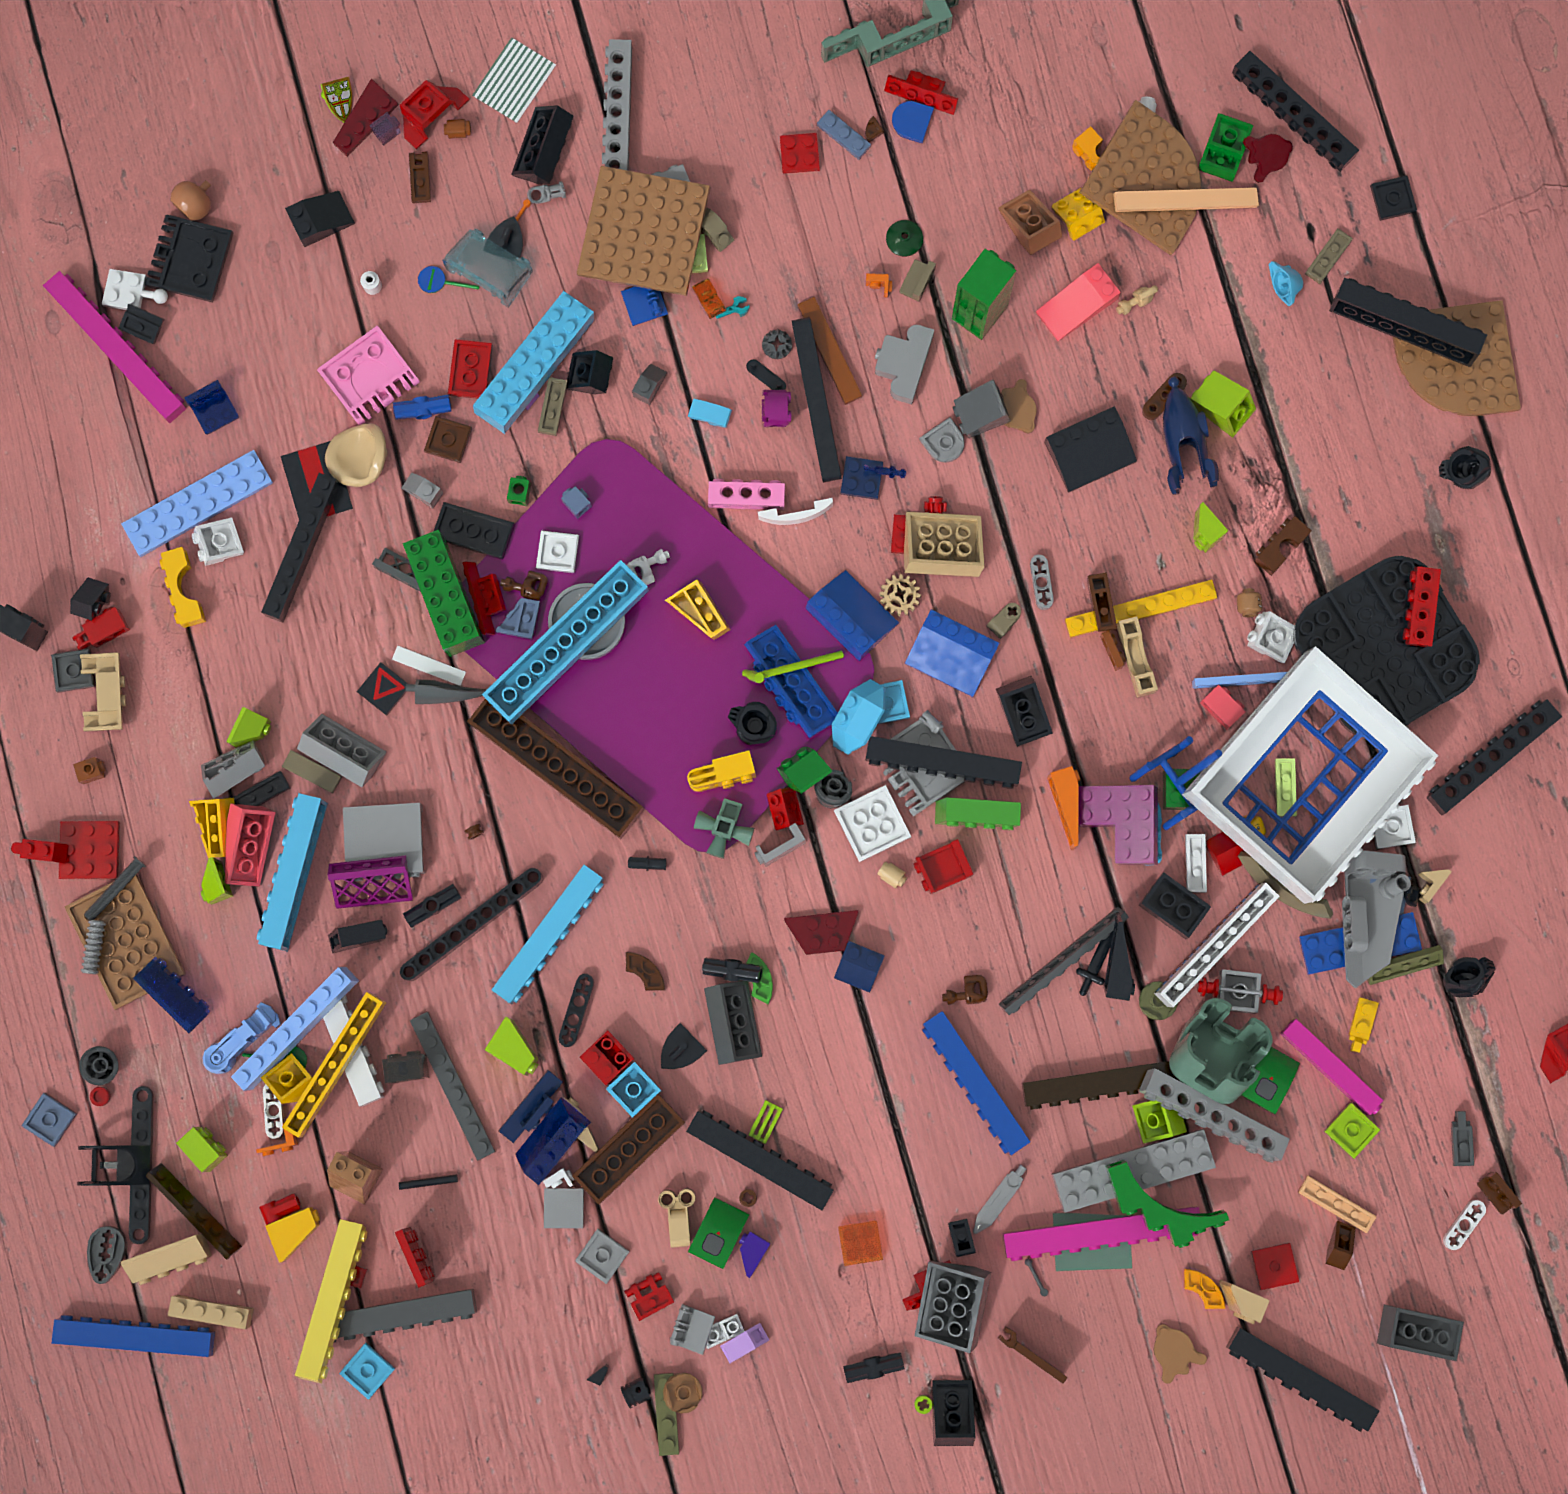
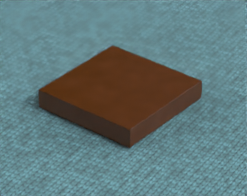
M435 416L424 452L461 463L472 427Z

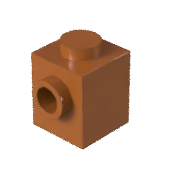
M96 757L73 764L78 782L83 785L105 778V764Z

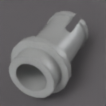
M928 710L919 718L931 729V733L938 734L944 727L942 725L943 722H939Z

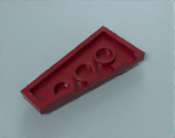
M371 79L334 139L333 144L348 157L399 105L398 102Z

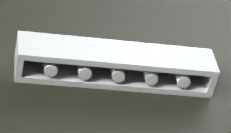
M346 995L323 1017L333 1044L353 1014L352 1010H348L346 1006L348 1002ZM362 1043L345 1069L359 1107L383 1098L382 1093L385 1092L380 1081L377 1082L375 1077L377 1070L374 1064H370L368 1060L370 1056L366 1045L363 1046Z

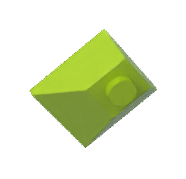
M242 707L226 742L238 748L252 740L254 742L259 741L269 734L271 721Z
M214 857L209 858L201 884L203 889L201 896L204 901L212 905L233 897L230 885L225 884V871L221 861Z

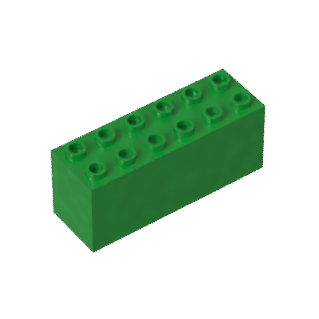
M985 248L957 284L952 320L983 340L1009 304L1017 271L1014 265L1008 261L1004 262L993 250L988 251Z
M436 530L402 543L445 653L451 657L484 644V638L442 533Z

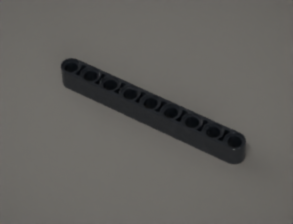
M806 317L792 320L822 481L825 483L839 480L842 477L811 318Z
M535 868L526 870L403 964L400 968L401 977L408 981L418 979L537 888L543 881L542 873ZM531 873H538L539 878L536 882L532 883L529 881ZM517 884L523 886V891L520 894H514L513 892ZM501 896H506L508 899L507 904L504 906H499L498 899ZM486 908H491L492 915L489 918L483 917V910ZM470 920H475L477 923L473 930H469L467 927V923ZM459 931L461 938L459 941L454 942L452 934ZM444 943L445 951L441 954L437 953V945ZM424 955H428L430 962L423 966L421 958ZM408 967L414 968V975L412 977H407L405 974Z

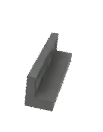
M384 548L379 559L375 558L373 561V567L420 591L413 570L412 573L405 574L399 569V565L406 563L410 565L409 560ZM386 554L394 557L396 564L388 565L382 561Z

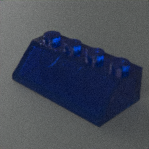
M154 957L133 979L186 1032L190 1033L210 1013L209 1005L203 999L199 1000L195 996V991L190 986H184L180 982L182 980L181 977L175 972L171 973L166 968L168 965L163 959Z
M561 1097L515 1154L524 1174L538 1186L548 1177L591 1123L564 1098Z

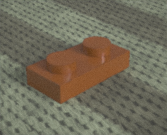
M1109 630L1103 632L1100 638L1115 671L1124 666V655L1121 651L1118 652L1116 647L1118 643L1115 635L1110 634Z

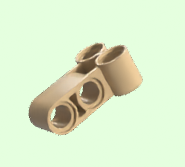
M690 1188L681 1190L678 1196L671 1190H664L658 1197L659 1205L668 1209L671 1248L691 1246L688 1207L695 1202L696 1194ZM684 1192H689L692 1195L691 1202L685 1203L682 1201L681 1196ZM664 1194L672 1196L673 1201L671 1204L663 1203L662 1196Z

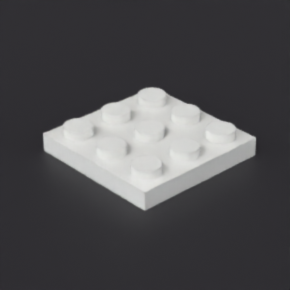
M886 785L834 810L859 863L911 838Z

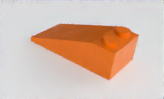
M1073 766L1051 772L1047 780L1070 849L1074 850L1078 846V781H1080L1078 771L1074 770Z

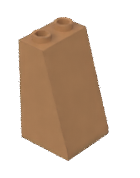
M349 1151L336 1152L327 1169L329 1185L333 1189L365 1204L383 1169Z

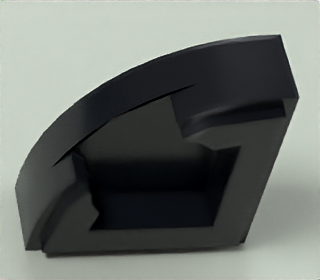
M1413 885L1404 892V898L1409 906L1416 907L1420 888Z

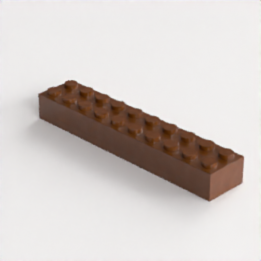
M484 699L467 721L473 728L620 840L644 811L643 806L523 715L511 725Z

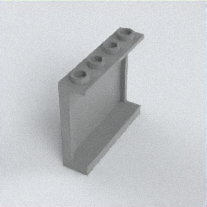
M421 803L343 807L345 862L406 855L409 877H421V874L426 873L423 864L421 818L423 805ZM397 873L392 877L399 879L404 873ZM382 875L375 876L373 879L381 880ZM356 878L354 881H363V878Z

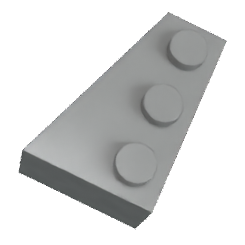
M252 740L202 764L203 782L213 799H215L247 777L259 772L265 767L264 758Z

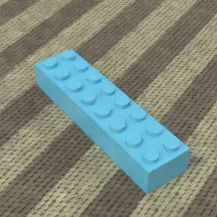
M563 291L473 404L474 413L505 434L593 323L594 311Z
M298 793V797H295L293 800L292 808L294 812L288 819V834L284 835L282 846H284L283 853H280L278 856V871L274 873L272 878L273 890L268 893V908L264 910L262 915L263 927L259 929L257 934L259 945L286 952L289 950L328 804L321 798Z

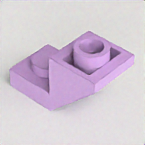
M759 1323L720 1347L729 1363H732L768 1342L769 1338Z

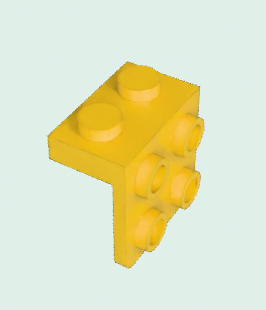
M1081 188L1052 205L1053 211L1066 223L1069 236L1073 241L1105 223L1102 208L1080 194Z

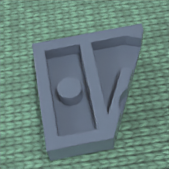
M521 598L515 605V608L506 616L507 618L497 627L496 632L533 640L540 601Z

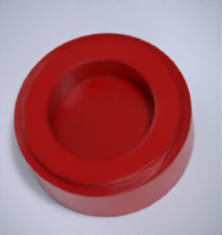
M96 1087L90 1093V1101L95 1106H104L108 1104L111 1098L110 1091L105 1087Z

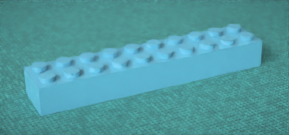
M620 560L482 694L483 697L512 725L649 591L648 586Z

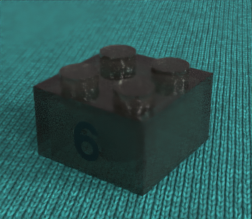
M421 1051L406 1052L407 1056H402V1054L387 1055V1059L382 1060L385 1083L393 1084L430 1078L427 1055L421 1054Z

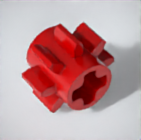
M930 496L929 501H924V512L943 514V512H947V502L943 501L941 496Z

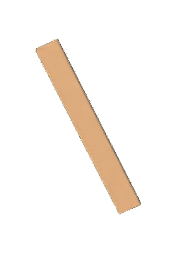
M1257 188L1121 191L1113 194L1116 212L1257 208L1259 206Z

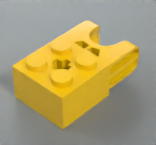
M749 750L712 760L713 764L692 769L687 776L690 788L696 792L723 786V789L733 787L734 783L741 782L746 784L753 782V778H756Z

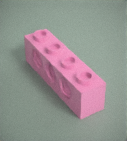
M723 479L709 481V508L767 510L776 508L777 510H784L785 483H781V481L772 480L770 483H762L761 480L743 482L740 479H734L732 482H724ZM731 490L733 494L730 497H725L723 492ZM745 490L752 492V495L748 498L743 497L741 494ZM763 491L771 493L768 498H763L760 494Z

